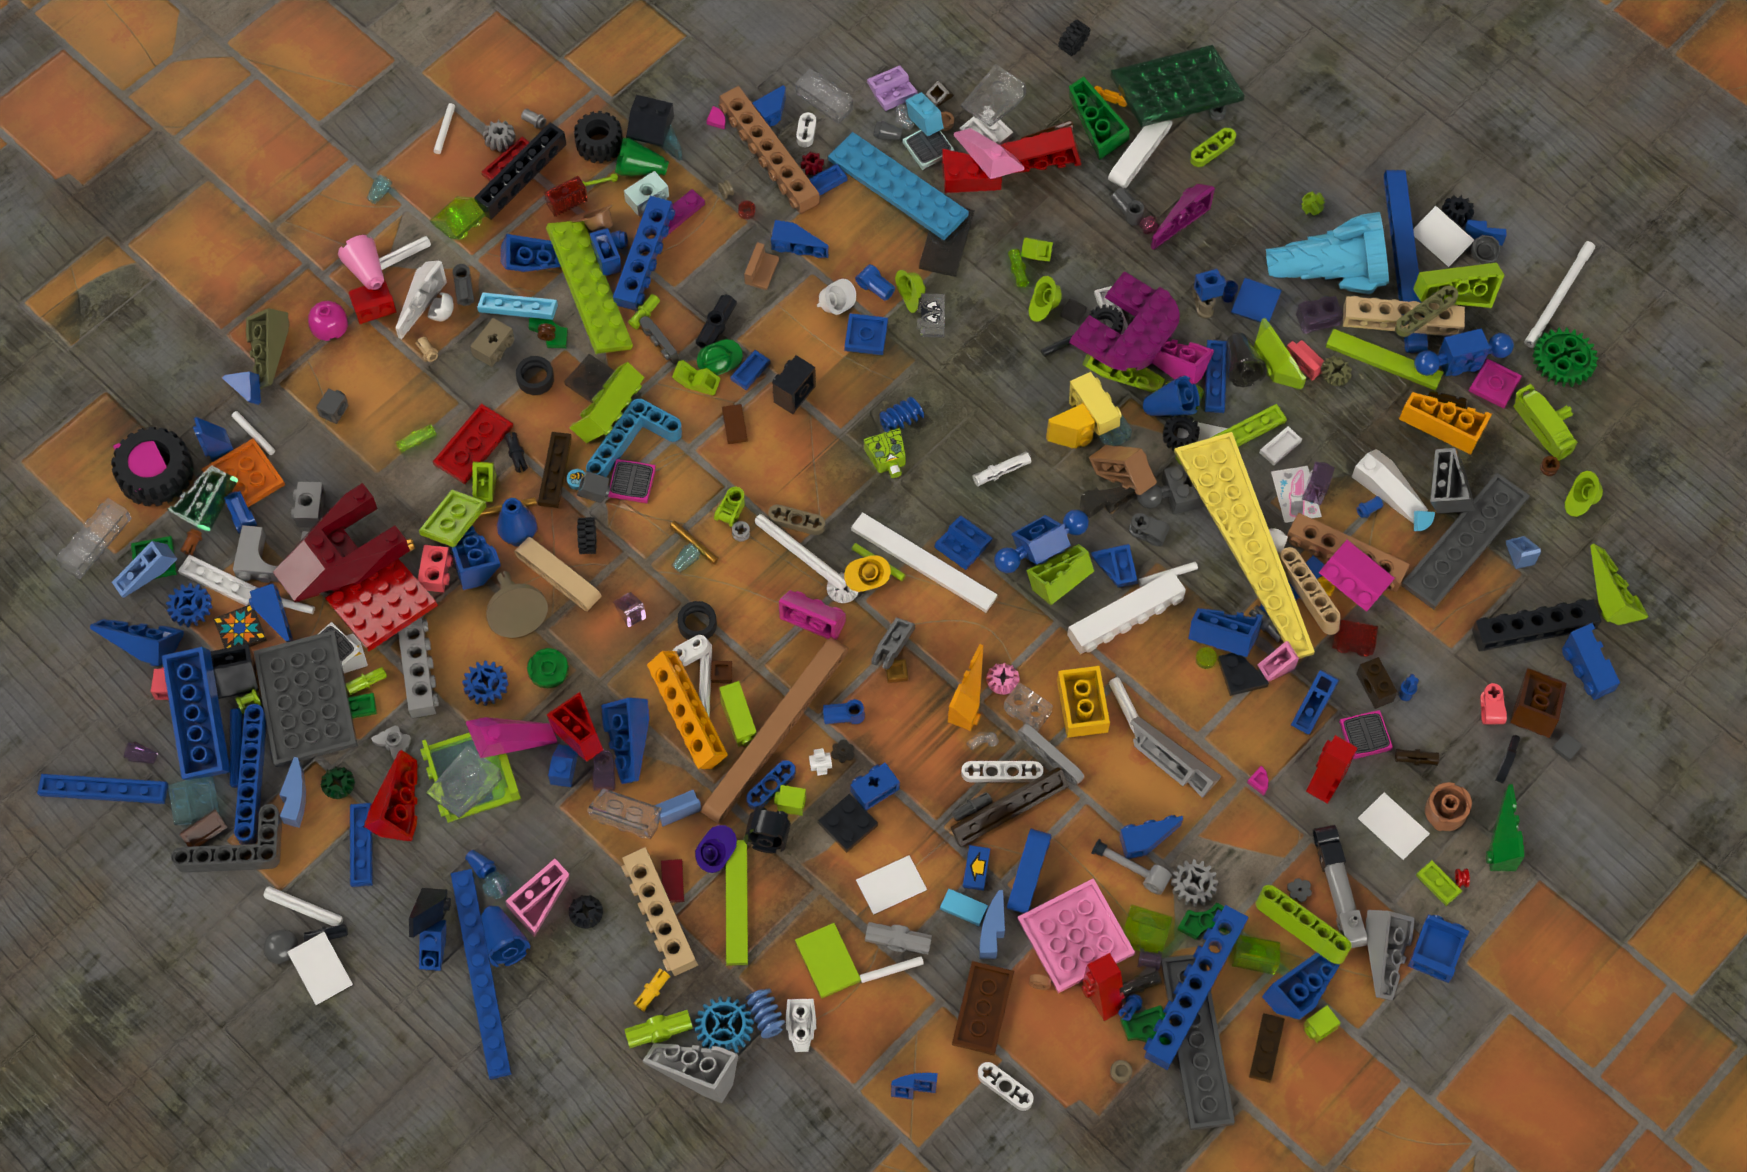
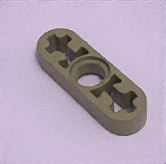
M773 505L768 511L769 520L777 526L811 535H820L825 530V520L820 515L782 505ZM777 512H781V515H779L778 518L774 517V514H777ZM794 516H800L803 520L799 524H794L791 519ZM816 522H819V526H817V528H813V525Z

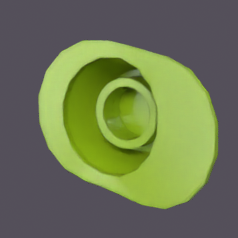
M898 270L895 276L897 289L903 297L908 310L911 313H915L918 309L919 298L924 296L925 285L919 274Z
M1043 276L1038 280L1029 305V316L1035 322L1045 319L1049 312L1060 304L1062 299L1060 286L1056 285L1053 278L1049 276Z
M1584 471L1576 477L1565 501V510L1570 516H1581L1589 510L1591 505L1600 501L1603 488L1595 473Z

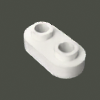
M697 635L676 646L673 651L677 652L685 667L707 655L711 644L705 636Z

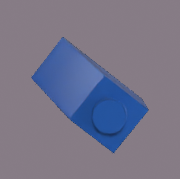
M783 85L752 103L769 127L776 125L782 118L786 101V87Z
M606 228L590 233L593 250L603 275L607 276L621 272V259L609 229Z
M558 744L552 755L548 773L551 785L572 786L578 754L570 746Z

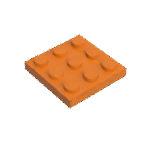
M254 438L201 469L225 505L226 501L224 498L232 492L240 491L247 507H250L285 486V482Z

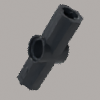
M727 294L721 295L713 311L709 312L707 321L696 339V344L701 349L715 343L719 335L725 331V324L737 305V301L732 296Z

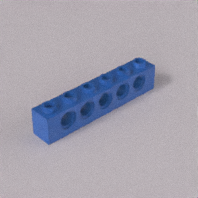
M654 196L649 197L613 295V300L617 303V306L637 311L638 306L643 304L645 298L643 293L645 288H648L650 285L651 271L656 269V258L662 252L663 238L668 236L669 222L675 216L672 201ZM657 218H661V219H662V220L659 221V222H655V221H654V220L657 219ZM650 235H655L652 239L647 238ZM643 252H649L646 256L641 255ZM637 269H643L640 273L635 272ZM631 286H637L634 290L629 289Z

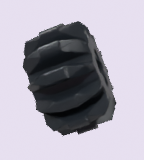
M1462 194L1459 198L1453 195L1451 199L1447 198L1441 211L1462 228L1467 223V220H1471L1474 215V203H1469V198L1463 199Z

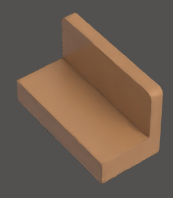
M757 242L744 276L745 284L767 290L779 262V257L765 253V244Z

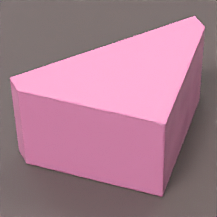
M1286 641L1257 665L1265 679L1270 682L1295 670L1299 657L1289 641Z

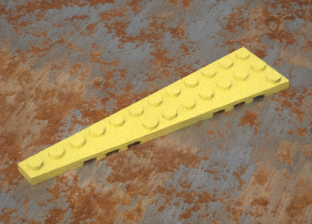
M1229 432L1175 448L1176 456L1283 642L1289 641L1299 659L1314 655V648L1233 433Z

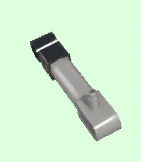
M1336 825L1314 828L1313 839L1316 848L1319 849L1317 853L1322 872L1326 873L1337 913L1336 923L1339 933L1351 942V949L1367 946V934L1360 910L1356 909L1345 869L1346 859L1339 840Z

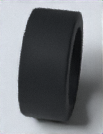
M530 356L523 359L516 368V379L520 389L530 395H541L547 392L554 383V372L550 362L540 356ZM537 367L544 369L547 373L546 378L542 382L535 384L526 382L523 376L527 370Z
M703 601L689 602L678 613V628L681 635L687 640L697 635H703L709 639L716 631L717 618L715 611L709 604ZM702 612L708 616L709 625L704 630L692 631L686 627V617L691 613Z

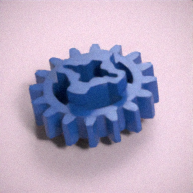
M189 583L187 588L182 584L181 590L175 588L173 589L175 595L168 596L170 601L166 602L169 608L167 612L171 616L172 621H177L179 626H182L183 623L187 627H190L191 623L198 626V620L204 622V615L210 616L208 609L213 608L210 602L212 601L210 595L199 584L195 588L192 583Z
M484 661L482 666L477 662L475 669L470 666L471 673H465L464 676L467 680L462 682L465 687L464 692L468 694L469 700L471 701L475 698L477 705L483 701L484 706H487L488 701L495 704V698L502 700L501 693H507L505 686H509L507 674L503 672L502 666L496 668L495 662L488 665L487 661ZM483 678L488 683L489 688L484 685Z

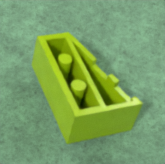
M1078 544L1048 559L1045 563L1038 564L1026 571L1032 590L1048 604L1052 605L1092 574L1094 569L1089 552Z

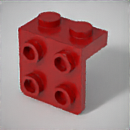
M386 281L376 290L367 289L365 286L349 291L359 324L397 313Z

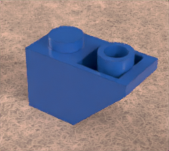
M441 920L420 933L419 969L441 971L446 943V920Z

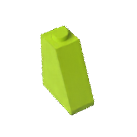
M737 681L719 687L722 708L736 744L739 747L742 745L748 746L756 736L757 731L740 682Z

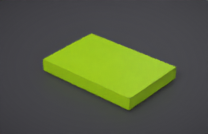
M451 490L419 529V533L421 536L455 547L487 507L486 502Z
M835 923L795 939L798 950L821 999L861 982V978Z

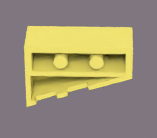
M1089 372L1070 381L1069 404L1071 406H1078L1084 403L1095 421L1094 431L1099 436L1120 426L1121 411L1117 406L1113 405L1109 393L1104 392L1101 382L1097 377L1095 378Z

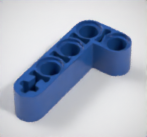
M1030 828L1007 909L1023 914L1029 911L1044 858L1049 848L1051 834Z

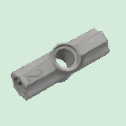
M872 922L868 923L865 942L884 945L896 952L908 950L927 955L932 935L910 931L908 927L902 925H892L890 927Z

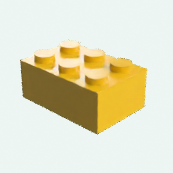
M1100 666L1058 671L1057 685L1067 738L1108 733L1110 720Z

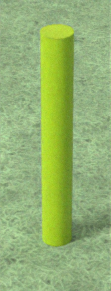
M854 543L851 550L862 557L874 555L857 543ZM890 565L891 575L903 581L906 574Z

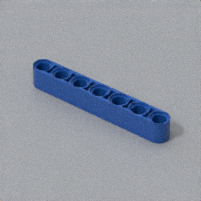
M258 704L249 705L244 712L234 834L240 845L255 844L258 838L267 730L265 712ZM255 714H260L258 718L252 719ZM258 733L256 738H250L251 735ZM257 753L255 757L248 758L250 754ZM255 772L253 777L246 778L249 773ZM254 792L251 797L245 798L247 793ZM252 812L249 817H243L245 813ZM250 832L248 837L242 838L243 833Z

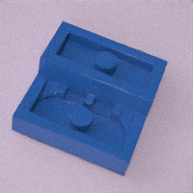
M1244 278L1231 313L1261 323L1263 318H1266L1270 323L1282 290Z
M960 516L949 526L948 531L935 542L934 548L967 570L987 548L993 538Z
M915 1073L893 1080L891 1083V1097L913 1099L914 1091L936 1093L938 1073Z

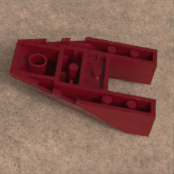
M363 483L345 493L273 571L275 577L294 602L319 596V593L325 591H336L341 589L340 587L352 583L354 585L359 584L410 552L406 538L396 525L359 548L346 533V528L378 509L373 495Z

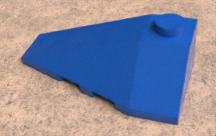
M506 234L501 244V264L507 270L528 272L561 267L550 240Z
M473 526L469 528L455 547L450 546L463 590L484 585L501 566L496 549L493 546H489L482 535L480 536Z
M106 619L90 625L91 630L140 661L150 663L151 666H161L163 664V655L175 653L184 635V630L172 627L159 626L158 629L148 628V624L141 623L140 625L128 626V622Z
M626 698L601 705L603 728L609 734L611 740L609 742L610 749H614L616 758L614 762L621 784L639 781L649 725L648 699Z
M1315 953L1274 982L1262 998L1276 1014L1300 1020L1317 1006L1319 999L1325 992L1340 964H1334L1319 953Z

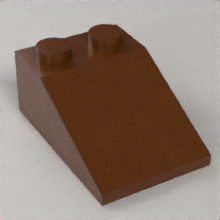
M1527 668L1513 708L1510 723L1550 738L1560 718L1567 683Z

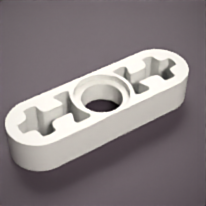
M985 1062L980 1065L978 1069V1079L980 1082L1018 1110L1026 1111L1031 1108L1034 1098L1030 1090L993 1063ZM991 1069V1075L995 1078L998 1075L1001 1076L997 1079L996 1085L992 1084L994 1079L991 1076L984 1077L983 1070L988 1071ZM1002 1081H1008L1011 1083L1012 1089L1008 1092H1003L1000 1090L999 1084ZM1015 1088L1019 1089L1017 1091V1094L1020 1097H1023L1024 1095L1028 1097L1027 1101L1029 1103L1023 1102L1022 1104H1020V1098L1015 1094L1013 1098L1010 1097L1013 1095Z

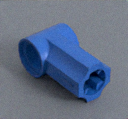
M871 264L867 265L855 277L857 284L864 290L870 289L884 301L888 300L895 291V286L884 279L879 270Z
M240 491L232 492L224 498L232 514L231 518L238 534L241 533L242 525L257 526L253 514L248 509Z
M853 699L847 703L823 705L825 724L844 722L860 724L865 719L864 706L859 700ZM854 709L860 710V712L855 715L850 713Z

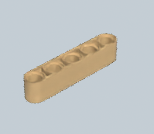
M528 537L514 551L515 555L523 563L584 611H588L602 597L594 586L531 537Z
M1292 547L1283 549L1280 554V561L1288 581L1322 631L1329 635L1336 634L1340 629L1341 615L1299 552Z

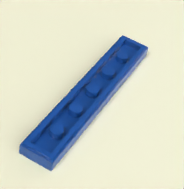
M41 774L37 794L45 797L165 804L168 783L165 781Z

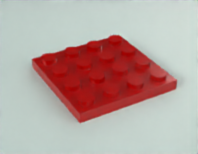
M399 559L359 584L354 585L352 583L342 586L341 589L325 597L327 603L368 652L438 606L435 599Z

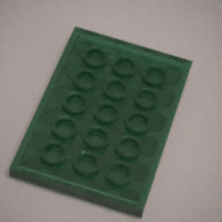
M1213 45L1111 70L1110 75L1141 127L1244 101L1245 97Z

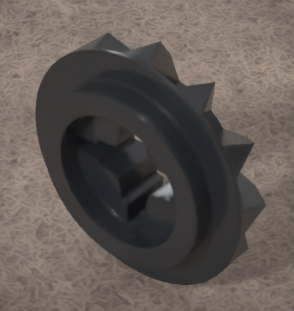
M581 895L579 898L573 899L572 904L569 906L570 920L579 928L587 929L594 927L602 919L603 907L600 901L591 895ZM583 904H585V906H587L588 909H592L589 911L588 919L586 918L584 913H580L581 911H583Z

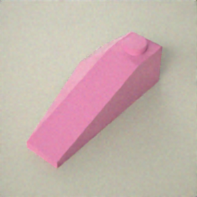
M969 128L954 133V137L990 179L1024 170V166L1013 154L975 130Z

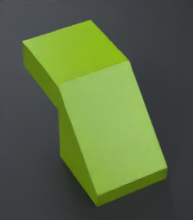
M684 360L678 361L672 376L674 380L685 388L708 395H715L721 380L720 377L708 368L696 370Z

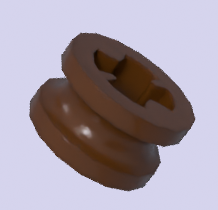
M541 324L538 326L539 332L537 336L539 339L551 341L555 338L556 328L554 325Z
M1547 456L1543 459L1540 470L1546 476H1553L1557 473L1560 462L1554 456ZM1552 464L1553 467H1551L1550 469L1546 467L1547 465Z

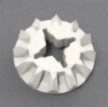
M829 581L827 584L829 597L838 603H848L854 600L859 593L851 590L848 586L846 591L844 589L839 590Z

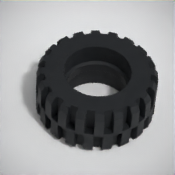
M149 427L148 430H144V428L138 429L137 433L128 434L126 440L122 439L120 441L121 446L114 450L111 465L113 467V476L128 499H132L136 504H141L142 502L144 506H151L152 504L161 506L163 502H172L176 496L179 498L183 494V489L187 490L190 485L188 480L191 481L193 478L194 464L184 441L173 431L168 432L166 428L162 427L159 430L156 427ZM146 441H154L161 456L170 459L167 468L154 477L137 476L128 466V457L132 449Z

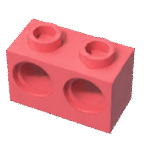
M424 545L418 581L427 591L444 592L445 585H449L450 574L448 569L453 565V555H450L448 547ZM436 558H442L438 562L434 561ZM433 576H438L436 580H430Z

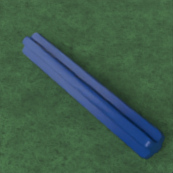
M239 708L230 710V785L232 788H238L242 746V712Z

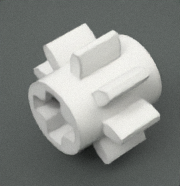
M823 748L815 749L814 755L809 756L811 771H816L817 775L827 774V769L832 768L830 752L825 753Z

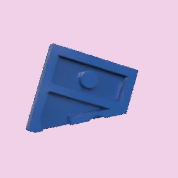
M1130 544L1091 552L1094 561L1118 588L1138 584Z

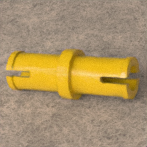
M659 968L649 984L646 983L644 985L645 989L633 1004L645 1012L655 996L658 997L660 995L659 991L671 976Z

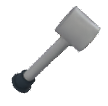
M1098 839L1091 854L1094 855L1096 853L1101 857L1104 855L1145 878L1143 885L1146 889L1158 895L1162 894L1172 877V874L1167 869L1159 865H1153L1149 871L1107 848L1108 845L1102 843L1101 839Z

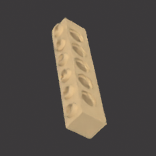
M1346 296L1343 306V327L1395 331L1397 320L1403 316L1401 314H1406L1420 303L1396 299L1382 300L1379 298ZM1430 303V304H1429V307H1430L1431 309H1434V310L1439 309L1438 304H1436V303ZM1452 305L1414 333L1444 336L1462 333L1465 327V307ZM1416 313V314H1414V317H1415L1416 319H1418V320H1423V319H1424L1423 317H1421V316H1424L1423 314H1421V313ZM1409 324L1406 326L1401 325V328L1406 327L1408 329Z
M646 847L623 857L625 865L621 866L626 878L631 877L633 883L630 884V888L634 896L638 895L641 900L637 904L642 915L647 914L649 918L646 924L650 933L655 932L657 940L654 942L659 953L664 952L666 958L662 961L667 972L672 971L674 976H677L698 966ZM639 872H647L644 878H637ZM648 890L655 891L653 896L645 897V893ZM659 908H660V909H663V912H662L661 915H659V916H654V915H653V912H654L656 909H659ZM664 928H671V932L669 934H661ZM672 947H680L676 954L669 953Z

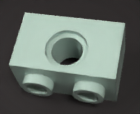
M655 171L624 190L625 202L638 216L644 213L650 196L665 200L669 197L668 185Z

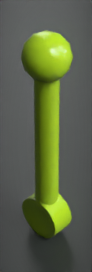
M611 174L607 178L589 182L581 181L579 187L585 188L588 185L606 181L616 182L618 176L617 174Z

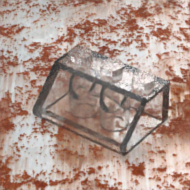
M604 788L587 809L590 818L601 824L610 825L621 831H627L641 838L651 839L657 831L662 811L660 807Z

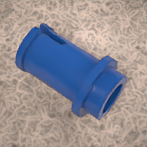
M1376 496L1366 503H1360L1356 508L1357 513L1361 518H1367L1372 512L1381 509L1383 502L1380 497Z
M1136 994L1127 997L1125 1005L1119 1010L1120 1017L1126 1012L1122 1018L1123 1020L1129 1021L1134 1013L1141 1009V997Z

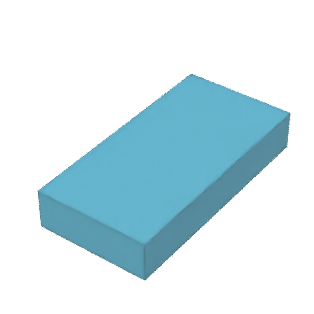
M948 889L940 906V910L977 926H980L988 908V905L951 889Z

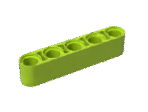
M1266 885L1262 888L1256 900V907L1259 911L1334 964L1344 962L1352 947L1351 942L1345 936L1275 886Z

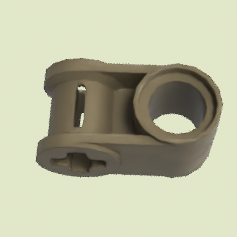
M1193 282L1192 294L1198 316L1204 319L1212 317L1216 299L1212 298L1201 301L1194 289Z

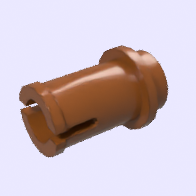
M191 529L186 533L188 536L180 550L186 555L193 556L198 542L202 540V533L196 529Z

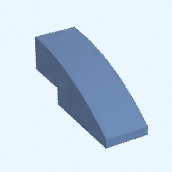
M294 757L279 794L285 803L280 818L284 824L300 828L306 804V784L302 765L299 759Z
M1003 890L997 892L987 910L980 938L979 959H996L997 938H1004Z

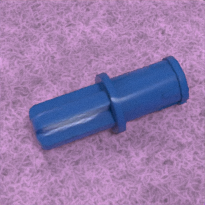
M1410 674L1401 684L1399 697L1403 701L1411 700L1412 695L1417 691L1419 679L1415 678L1414 674Z

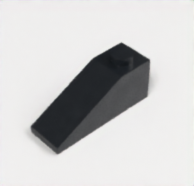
M421 889L409 916V937L414 938L444 919L446 911H450L451 898H448L447 889Z

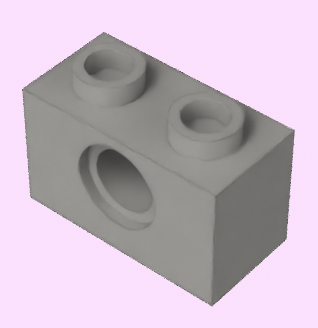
M298 482L297 489H294L293 499L296 502L295 507H292L291 517L295 520L297 527H313L323 517L325 489L322 482Z

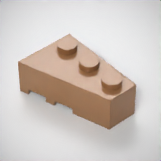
M1105 445L1089 457L1097 475L1113 483L1118 481L1122 483V487L1125 489L1133 488L1138 495L1143 494L1157 483L1142 448Z

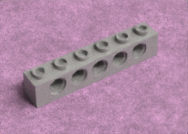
M423 616L398 632L408 710L411 718L436 714L435 707L439 706L438 696L433 693V688L436 687L435 676L431 675L430 669L434 668L432 656L428 657L431 643L430 639L426 638L425 632L429 631L427 619L423 620ZM413 635H419L416 639H410ZM421 653V656L413 658L414 654ZM418 672H424L422 676H415ZM422 690L427 691L424 695H417Z

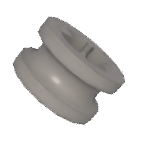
M744 521L735 522L732 526L733 538L739 542L747 540L750 536L749 525ZM739 528L744 529L743 534H738Z

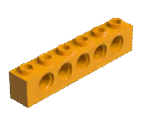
M661 651L647 664L650 674L676 723L677 729L685 741L686 747L690 751L694 764L698 769H713L728 754L677 652Z

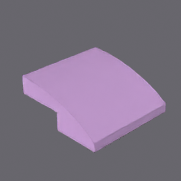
M901 66L867 79V83L874 96L885 111L906 103L907 99L918 94V91L909 82L908 74Z

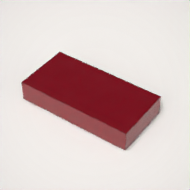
M661 860L662 885L670 903L685 902L683 860Z

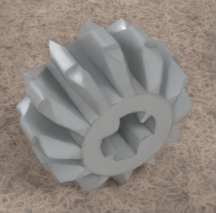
M499 119L497 123L491 121L490 126H485V132H483L485 145L490 147L492 151L498 149L501 152L503 148L507 150L508 146L514 144L516 138L513 126L508 125L507 121L501 123Z

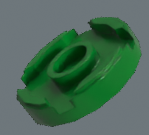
M545 648L537 651L533 657L531 656L528 661L527 670L529 678L535 685L540 688L549 689L557 687L564 682L568 676L569 666L567 658L560 651Z

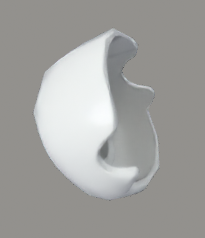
M440 292L439 294L442 297L434 298L427 317L442 322L451 316L454 304L451 295Z

